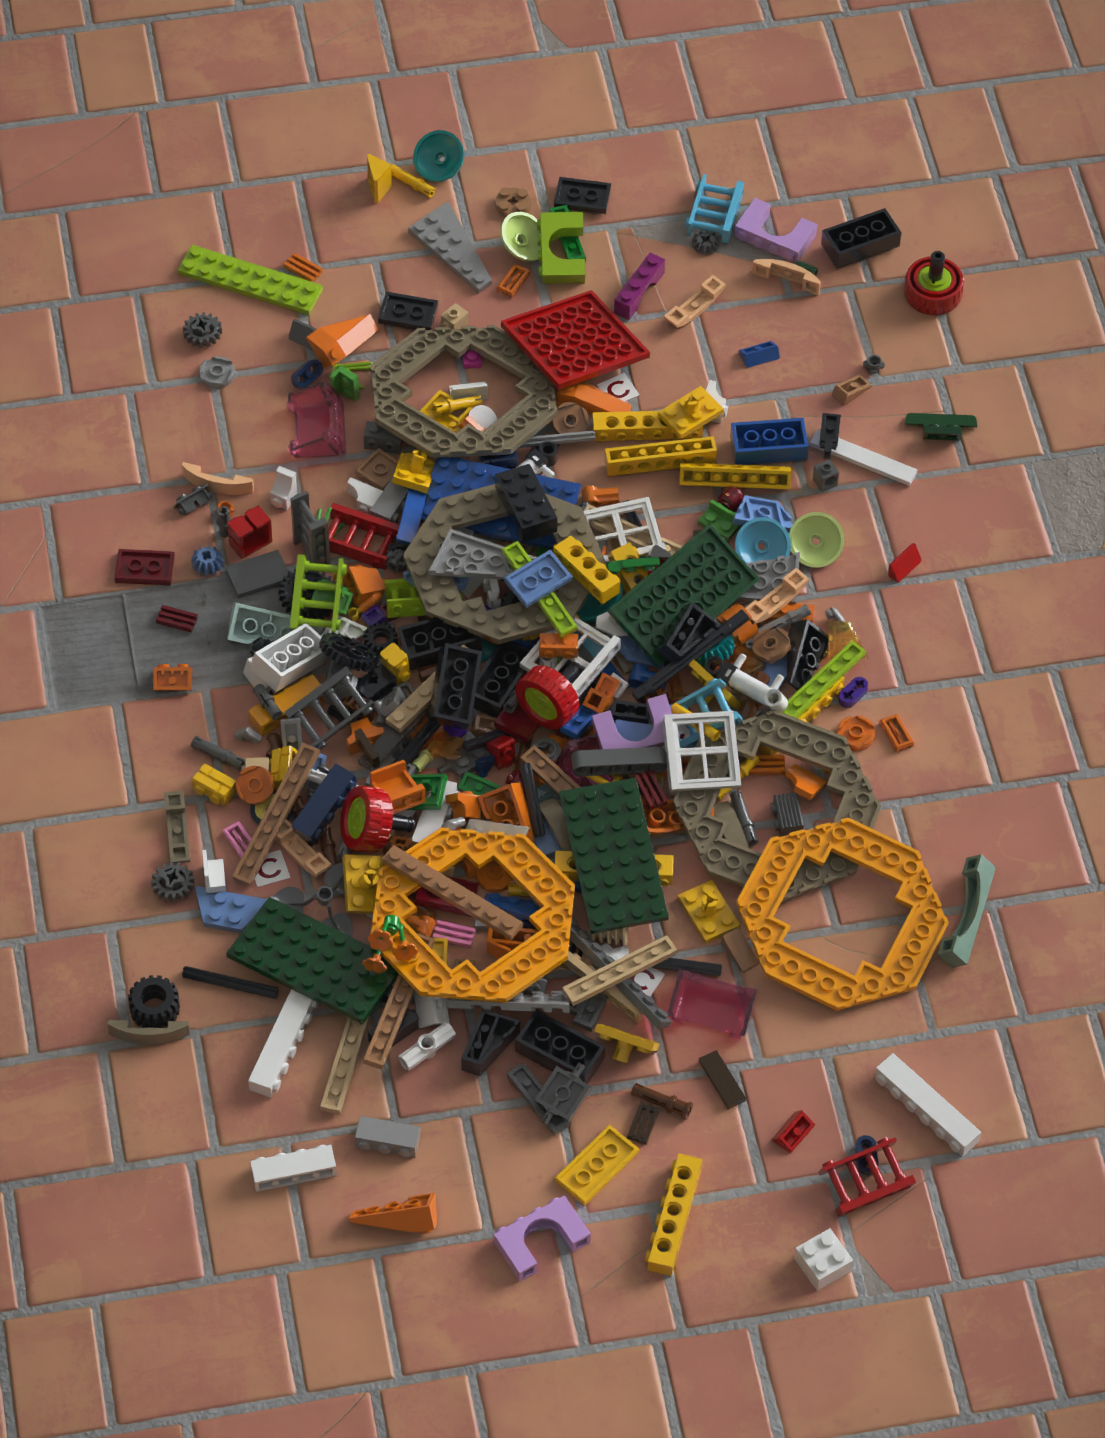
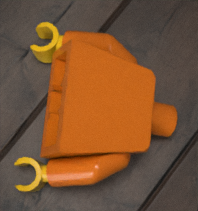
M362 565L349 566L346 576L343 575L342 585L345 582L346 587L350 589L349 592L354 593L352 597L355 606H359L358 608L352 607L348 610V616L355 614L351 618L354 622L359 620V613H364L378 603L386 590L384 580L390 579H382L376 568H367ZM334 573V574H333V580L336 581V582H337V573Z

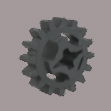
M205 312L200 316L198 313H195V317L189 316V321H184V338H187V343L193 342L194 347L197 344H200V348L204 344L210 347V343L216 344V339L220 340L222 327L221 321H218L217 316L212 318L211 313L208 316L205 315Z
M170 861V866L163 863L162 869L156 868V873L152 874L153 880H151L154 894L158 893L159 899L165 897V902L172 899L175 903L176 898L182 901L183 895L190 896L189 890L194 889L193 884L195 882L192 870H188L187 865L181 867V862L173 865V862Z

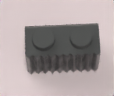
M797 793L774 795L773 803H770L771 814H775L774 828L775 831L779 830V836H786L791 832L804 829Z

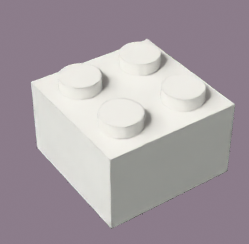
M831 1228L795 1248L794 1260L817 1291L852 1271L854 1260Z

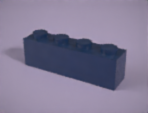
M335 763L291 825L293 831L312 844L316 839L319 840L324 833L323 829L327 823L330 824L333 821L334 813L343 806L348 793L357 786L355 774Z

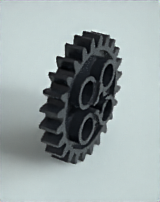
M296 568L294 573L288 572L287 577H283L279 586V601H282V607H287L286 612L292 610ZM319 571L305 572L304 579L310 582H317L322 579L331 582L332 576L325 577L326 572L320 574ZM314 589L303 590V598L311 600ZM305 607L301 609L300 616L309 619H317L319 617L323 620L324 615L329 617L333 611Z
M334 632L332 634L327 633L322 636L319 642V648H321L322 652H325L324 655L330 656L331 660H336L337 664L342 663L344 667L348 666L350 669L358 671L361 669L364 672L367 670L371 672V670H375L379 662V656H376L377 653L373 652L372 648H368V645L362 644V641H356L355 638L351 639L347 635L344 636L340 633L337 635Z

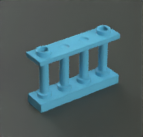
M703 174L702 180H698L696 191L698 192L690 218H686L685 228H688L687 236H691L693 228L718 232L719 235H722L721 242L728 244L743 197L744 182L737 181L736 187L731 189L706 184L707 175ZM704 191L730 195L732 200L726 201L705 197L703 194ZM701 203L725 207L728 212L720 213L700 209L699 207ZM697 215L723 220L725 223L720 226L695 220Z
M720 678L709 681L708 685L675 702L687 710L688 707L698 703L702 713L710 712L704 699L714 694L722 711H731L721 691L727 685ZM734 711V723L736 725L741 723L743 719L738 712ZM724 722L709 723L717 730L724 728ZM689 724L687 726L690 736L685 739L679 738L680 749L695 748L700 737L696 729Z

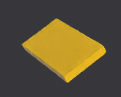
M609 1124L554 1178V1182L582 1205L586 1206L640 1152V1149Z

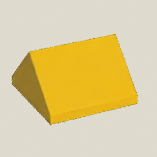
M367 154V178L374 203L377 204L392 188L391 164L371 154Z

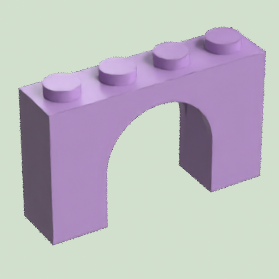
M754 198L735 225L734 237L757 248L766 250L771 254L780 256L787 261L796 263L802 258L816 237L818 224L801 218L791 233L784 236L770 235L762 228L770 215V204Z
M666 694L647 699L646 705L652 720L653 730L647 738L641 741H629L623 738L616 729L610 710L593 715L591 722L600 749L664 746L662 719L664 715L672 714Z
M565 1195L552 1199L548 1205L534 1209L531 1214L524 1218H517L513 1224L501 1227L494 1233V1245L519 1282L537 1273V1262L524 1243L526 1236L531 1231L538 1228H550L557 1231L572 1252L590 1243L591 1233Z

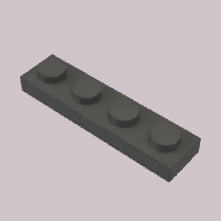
M522 1063L507 1072V1078L540 1119H542L547 1110L538 1104L535 1098L543 1086L527 1066ZM554 1115L546 1126L553 1135H556L569 1127L571 1121L568 1122L562 1117Z

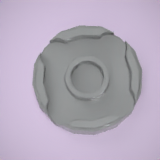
M215 356L208 361L207 359L203 361L200 365L199 376L206 386L223 388L231 384L235 379V367L229 359Z

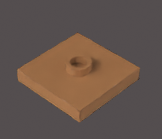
M378 448L355 470V475L373 487L384 491L394 476L398 460Z

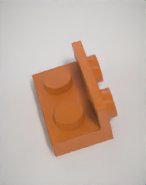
M540 633L539 657L548 659L554 657H563L565 659L578 658V634H569L561 638L558 633Z
M158 664V667H153V691H192V667H188V664H177V667H169V664Z

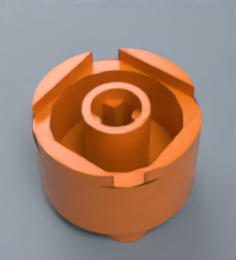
M734 604L716 618L718 623L723 624L740 610H743L749 616L748 622L731 633L735 649L741 647L759 633L756 623L752 625L750 621L752 616L740 604Z

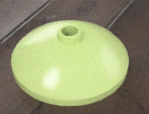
M525 212L511 213L503 220L500 228V235L504 246L513 256L520 260L528 262L538 260V251H541V246L537 245V235L541 234L540 230H537V219Z
M811 512L801 516L794 522L789 532L792 555L800 552L799 562L808 567L821 568L830 565L840 556L844 547V533L841 525L836 519L826 513ZM818 538L820 543L815 545L812 540Z

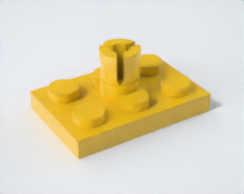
M699 386L660 410L658 417L682 439L723 414L724 408L702 386Z
M414 450L412 454L401 452L392 483L427 494L435 462L427 459V454L423 451L421 456H419L420 450Z
M694 659L688 664L693 669L691 673L703 685L706 686L709 681L715 679ZM721 689L729 708L733 707L738 711L741 706L740 702L727 689ZM714 694L704 699L707 705L715 697Z
M345 854L342 859L346 913L373 914L379 881V869L383 867L382 856Z
M713 880L678 894L677 899L705 944L721 938L736 928L740 929V923Z
M597 1024L595 1032L600 1033V1038L609 1041L618 1040L612 1058L624 1063H628L633 1045L638 1046V1051L651 1054L652 1051H658L660 1043L604 1024Z

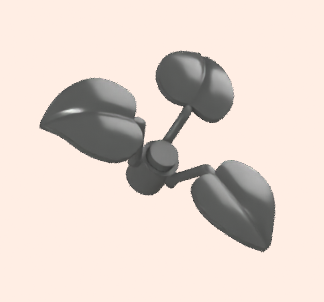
M343 862L332 866L326 872L324 882L327 886L320 887L317 895L314 894L306 902H303V892L296 887H285L271 897L303 913V906L317 900L320 905L327 906L330 917L324 919L322 923L352 937L353 926L350 918L342 912L333 916L330 904L335 890L339 894L345 895Z

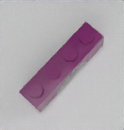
M653 253L647 255L614 299V314L627 320L631 319L637 311L647 287L651 283L656 285L665 273L664 258Z

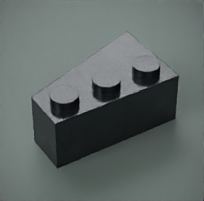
M691 602L680 609L656 652L669 662H672L684 655L721 624Z
M482 1009L461 1058V1070L481 1076L520 1033V1020Z

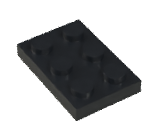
M559 177L554 207L567 205L568 210L606 214L611 183Z
M386 292L379 313L378 323L415 330L417 328L431 330L438 308V300Z

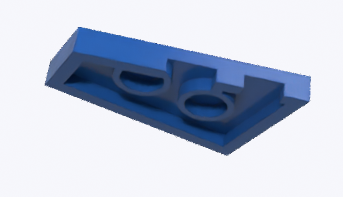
M486 893L484 898L506 913L514 915L520 921L524 920V918L529 920V916L540 909L531 899L524 900L517 896L506 897L498 893Z

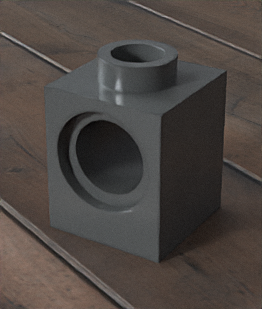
M831 460L814 466L813 481L821 492L838 486L839 471Z

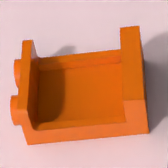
M404 760L369 773L370 787L381 788L389 794L393 814L426 802L425 787L422 783L418 785L415 783L406 770V762Z

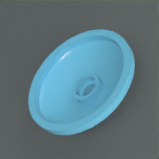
M758 517L746 522L738 531L735 539V551L745 563L764 559L767 561L783 555L786 557L789 556L791 550L790 537L785 527L778 521L768 517ZM762 543L764 545V549L760 550L758 548V544Z

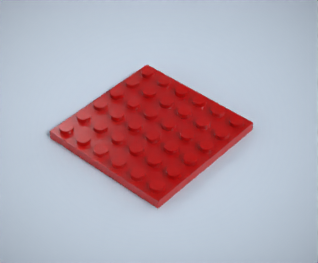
M592 290L501 321V328L558 390L650 358L649 350Z

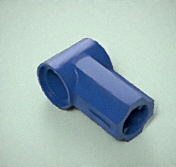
M635 664L630 673L628 683L632 688L637 689L656 672L649 671L645 665ZM667 682L664 683L662 686L659 687V688H661V687L663 688V692L665 691Z

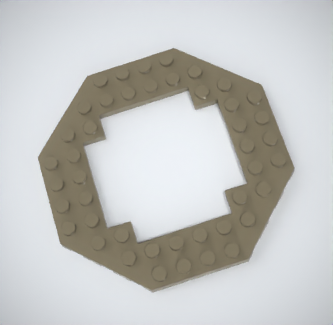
M487 325V328L461 326V329L436 327V330L417 328L371 365L376 424L432 458L509 455L557 417L553 383L512 338L495 325ZM472 349L523 379L515 385V391L525 398L483 432L467 424L455 433L404 402L412 396V390L403 385V383L444 350L460 358L468 350Z
M495 484L440 498L404 552L403 559L427 616L440 618L446 624L456 628L460 626L467 629L469 633L479 637L485 636L492 639L494 643L502 644L554 630V627L537 603L526 608L521 602L487 611L481 597L462 601L452 576L429 575V569L450 529L457 530L509 516L495 489ZM546 494L557 516V532L552 534L556 545L572 536L574 539L579 540L588 552H592L600 563L606 565V561L582 507ZM573 577L570 582L558 588L555 595L574 621L577 612L581 610L590 592Z
M770 710L764 715L751 717L735 725L738 755L753 760L759 745L832 772L826 789L844 795L833 823L839 822L844 818H850L873 829L881 809V804L876 799L873 788L867 777L864 776L861 765L855 754L852 753L846 737L776 710ZM724 728L718 729L721 735L717 741L713 742L704 735L705 747L726 746ZM700 737L695 748L701 747ZM727 754L706 755L708 778L726 777L729 770ZM702 755L691 756L683 780L704 779ZM720 789L677 791L673 800V806L707 874L744 888L762 853L722 838L728 821L710 815ZM830 852L823 867L804 859L782 902L856 874L859 865L833 852Z

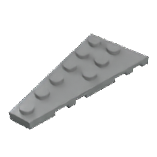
M448 201L408 228V232L478 294L492 285L491 277Z
M450 529L429 569V575L504 580V577L513 573L514 570L501 552L504 546ZM528 555L531 560H534L535 558H537V557Z
M800 552L786 557L784 555L778 556L776 559L767 561L764 559L746 563L760 580L737 600L753 602L754 600L758 601L764 598L783 582V578L795 568L799 570ZM797 596L789 603L796 604Z
M533 991L531 994L524 995L521 992L506 1003L447 998V1008L473 1009L476 1005H480V1008L485 1010H491L496 1006H500L501 1010L536 1011V1008H541L545 1012H553L558 1008L563 1009V1013H570L569 1000L563 991H552L551 994H543V991Z

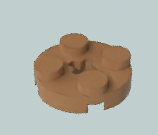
M505 187L500 190L496 197V210L500 211L505 218L514 212L528 213L530 210L531 199L526 189Z
M574 402L561 404L557 408V417L552 420L553 429L557 434L586 431L589 423L587 411ZM568 416H570L571 419H575L573 425L566 423Z
M776 628V630L764 629L753 640L754 645L752 649L755 656L768 664H774L791 650L788 634L781 628Z

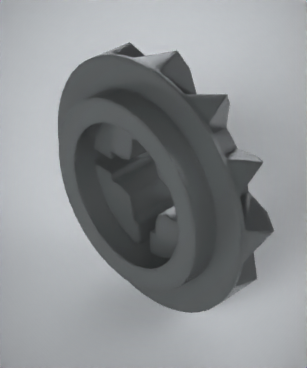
M700 230L699 234H694L692 239V247L701 254L714 253L720 246L719 236H716L715 232L709 233L708 230L706 232Z
M541 738L531 745V747L535 745L544 752L549 748V754L546 753L545 755L553 762L559 759L561 748L555 740Z

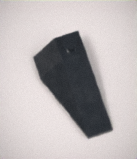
M809 619L791 623L788 633L791 650L787 652V683L797 691L812 678L813 672L820 667L819 663L828 655L832 641L828 634Z

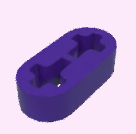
M863 677L854 678L839 693V704L844 708L854 706L867 693L868 681ZM856 685H857V686L862 685L863 688H862V687H859V688L856 690Z

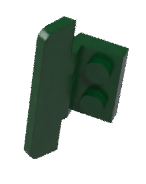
M908 413L905 425L923 426V439L959 441L962 427L977 428V420L973 415Z

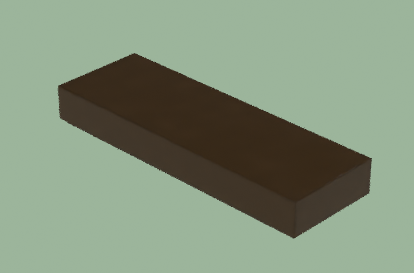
M717 1050L699 1058V1063L727 1109L746 1101L745 1095Z

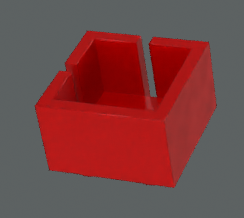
M259 505L248 509L244 516L234 517L227 523L229 545L241 559L273 542L271 519Z

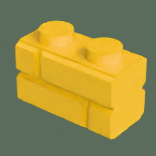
M391 643L380 652L382 664L396 676L397 685H400L410 679L411 670L407 654L400 650L395 643Z
M290 745L282 747V749L272 750V758L269 760L276 791L298 752Z
M203 764L199 772L192 778L193 790L198 795H206L215 804L220 803L226 806L237 792L236 780L207 764Z

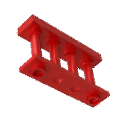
M333 503L330 512V519L333 521L328 529L330 552L386 570L388 557L385 554L388 550V544L392 540H396L399 524ZM340 523L350 525L343 542L333 539ZM357 529L368 531L360 547L350 544ZM375 534L385 537L378 553L367 550Z
M888 1137L877 1141L878 1145L837 1162L830 1160L822 1164L823 1167L818 1172L819 1175L829 1174L841 1200L839 1202L840 1205L836 1209L839 1217L908 1189L916 1183L913 1175L908 1177L906 1174L903 1175L891 1149V1146L897 1142L896 1137L890 1140ZM881 1150L884 1151L896 1177L894 1179L895 1182L889 1185L888 1182L884 1181L872 1155ZM864 1157L878 1185L876 1187L877 1190L873 1192L866 1189L854 1163ZM845 1165L859 1192L858 1198L853 1200L851 1197L848 1198L836 1172V1169Z

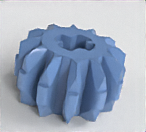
M209 545L206 548L200 546L199 550H194L191 562L194 571H197L199 576L203 573L206 577L208 574L215 576V571L220 572L221 566H223L221 551H217L216 547L210 548Z

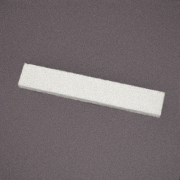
M817 429L809 446L824 452V449L820 448L819 445L821 430ZM838 438V447L831 452V455L907 486L911 485L918 470Z

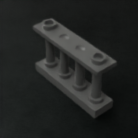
M308 491L296 494L290 498L293 543L297 545L303 542L310 553V563L330 565L328 522L325 517L316 520L310 511Z
M347 666L285 711L288 718H300L302 727L314 742L310 746L321 750L325 747L327 740L362 714L366 716L374 710L372 708L375 706L374 702L370 700L366 703L351 683L350 676L353 674ZM339 684L345 686L360 706V709L353 714H350L335 693L334 688ZM324 695L330 698L345 719L337 726H335L319 704V699ZM308 707L315 710L329 729V732L322 737H319L304 716L303 711Z

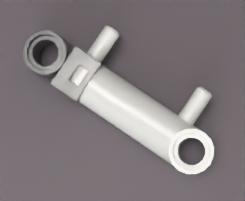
M551 441L541 443L539 451L536 448L526 455V460L517 467L530 464L536 475L545 474L547 477L554 478L555 473L548 467L555 465L557 462V445Z
M742 653L734 664L727 661L725 663L717 656H712L706 661V671L715 679L720 678L729 688L738 690L771 710L783 712L787 708V698L778 690L784 680L782 675L778 674L771 686L762 683L739 670L746 659V656ZM776 698H779L776 703H773Z

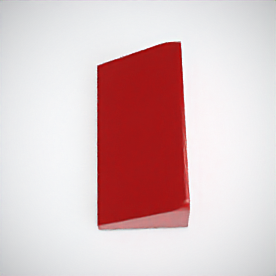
M915 543L908 546L889 564L888 576L898 583L922 561Z
M803 1110L796 1111L776 1133L772 1141L787 1152L792 1153L815 1126V1123Z

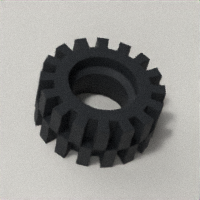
M377 622L376 626L371 624L370 629L367 627L366 633L364 632V644L368 645V648H372L373 652H376L377 655H380V652L391 643H395L398 646V633L395 627H391V624L386 626V622H382V625H379V622ZM378 637H385L388 639V641L386 643L379 644L374 642V639Z

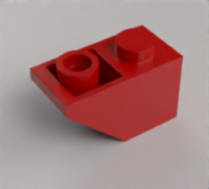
M502 735L487 743V750L495 756L494 765L498 770L504 767L507 768L514 763V738Z

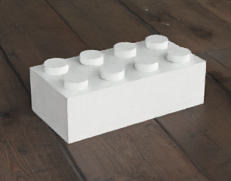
M303 624L255 652L249 669L277 692L326 663L329 656H325V652H322L321 648H319L322 636L308 624Z

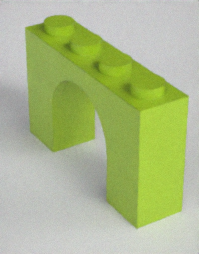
M583 212L540 213V219H537V230H540L541 235H537V245L541 246V251H538V261H541L542 266L538 267V276L542 277V284L585 283V259H561L555 256L549 248L550 244L559 237L583 236Z

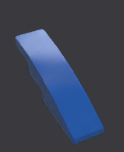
M408 488L395 542L409 546L416 536L426 493Z

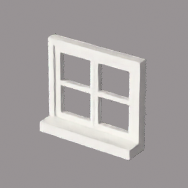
M649 497L583 511L587 521L609 516L613 518L616 532L596 536V541L618 537L620 546L627 544L625 535L648 530L652 545L637 548L638 557L645 558L654 545H658L666 550L665 544L661 540ZM642 509L647 525L623 531L619 514ZM608 555L603 556L606 561V565L610 562L607 557Z
M575 617L574 622L578 626L577 631L583 634L578 640V648L587 637L604 647L591 663H588L579 656L578 658L573 657L571 659L563 658L554 668L556 671H559L570 660L579 663L585 669L572 684L579 698L621 649V639L615 635L609 638ZM554 629V630L547 631L546 633H557V632H556V630ZM540 640L520 662V667L527 672L533 667L539 666L535 662L539 658Z
M733 711L669 714L663 716L662 729L667 761L669 795H675L677 791L741 787ZM724 722L726 746L705 747L703 724ZM698 724L701 747L680 749L677 725ZM727 754L729 777L708 778L706 755ZM702 755L704 779L683 780L681 756Z

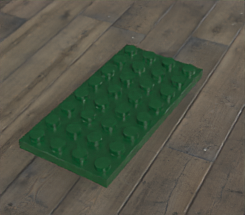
M709 524L611 606L607 612L658 668L666 659L656 652V649L682 607L693 602L715 619L756 584L760 578L717 530Z
M636 778L559 791L590 933L594 934L669 920Z
M271 897L266 900L226 952L227 958L361 1024L365 1023L396 981L399 974L381 954V961L387 966V970L382 971V973L368 971L362 965V961L367 960V958H373L377 950Z

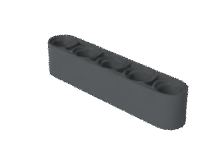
M662 747L579 750L571 754L573 774L576 776L641 774L643 772L648 773L650 770L653 773H659L667 769L665 749Z

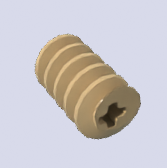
M629 927L591 934L588 928V933L594 942L599 937L600 943H603L606 938L608 944H611L614 939L616 945H619L622 940L623 945L627 946Z

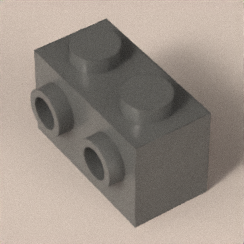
M367 421L364 431V449L377 450L379 448L384 452L400 454L403 440L377 425L376 422Z

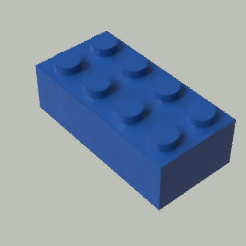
M804 418L731 423L730 440L734 465L807 460L809 445Z

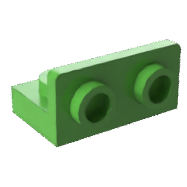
M342 365L331 372L329 377L331 397L336 399L342 393L344 397L356 402L360 398L358 375Z
M714 500L709 502V508L698 519V525L705 528L711 524L727 543L741 528V525L732 524L736 512L730 511Z
M322 579L321 581H320V580L317 581V582H321V583H332V582H330V581H328V580H325V579ZM344 586L341 587L339 613L342 615L347 614L354 594L349 592L350 589ZM314 590L311 600L334 602L335 591Z

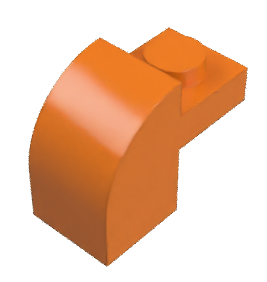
M602 673L595 689L590 688L582 705L598 713L606 712L613 703V697L621 681Z

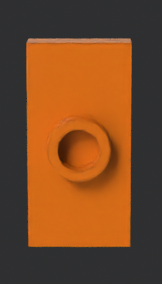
M368 718L350 723L351 736L346 738L349 755L361 751L355 741L354 733L359 728L363 730L373 747L385 743L383 727L373 726Z
M471 791L445 795V803L449 804L453 810V819L463 817L465 821L481 819V805L478 799L480 795H473Z

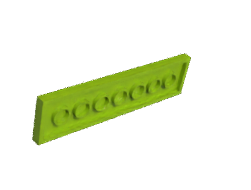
M195 245L190 247L178 268V275L306 315H310L323 291V285Z

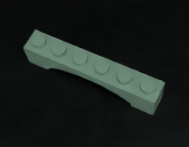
M982 854L966 858L962 872L965 878L963 913L953 934L950 937L943 938L939 948L938 956L952 968L968 964L996 869Z

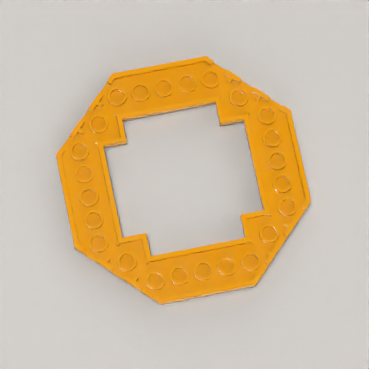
M844 818L839 822L831 824L829 822L817 825L815 828L805 831L802 829L791 832L786 836L770 838L736 902L764 976L836 1011L915 990L949 924L947 917L942 911L938 895L932 887L928 871L922 863L920 852L850 818ZM830 852H833L901 885L894 901L910 908L911 911L881 968L862 960L854 976L783 942L791 925L774 918V915L804 859L823 867Z
M441 827L405 851L441 874L465 857L478 870L494 859L542 907L529 916V921L539 932L481 972L468 959L452 970L404 921L417 912V907L407 897L422 886L387 865L379 869L371 934L376 929L382 931L385 916L396 915L399 917V924L404 925L405 941L413 943L418 953L413 955V958L410 960H397L392 952L401 942L399 932L390 937L393 940V945L388 947L387 951H381V955L420 996L506 1003L568 960L575 884L525 834L513 836L504 835V832L492 831L477 833V830L468 829L452 831L449 828Z

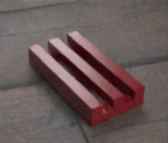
M162 605L161 611L158 613L159 616L156 618V623L192 633L198 619V614Z
M652 770L648 771V773L643 772L641 775H634L638 789L649 810L667 805L668 800ZM641 780H643V781L645 782V784H646V786H647V788H648V792L650 793V795L652 796L653 800L655 801L654 804H653V802H652V800H651V798H650L648 792L646 791V789H645V787H644V785H643V783H642Z

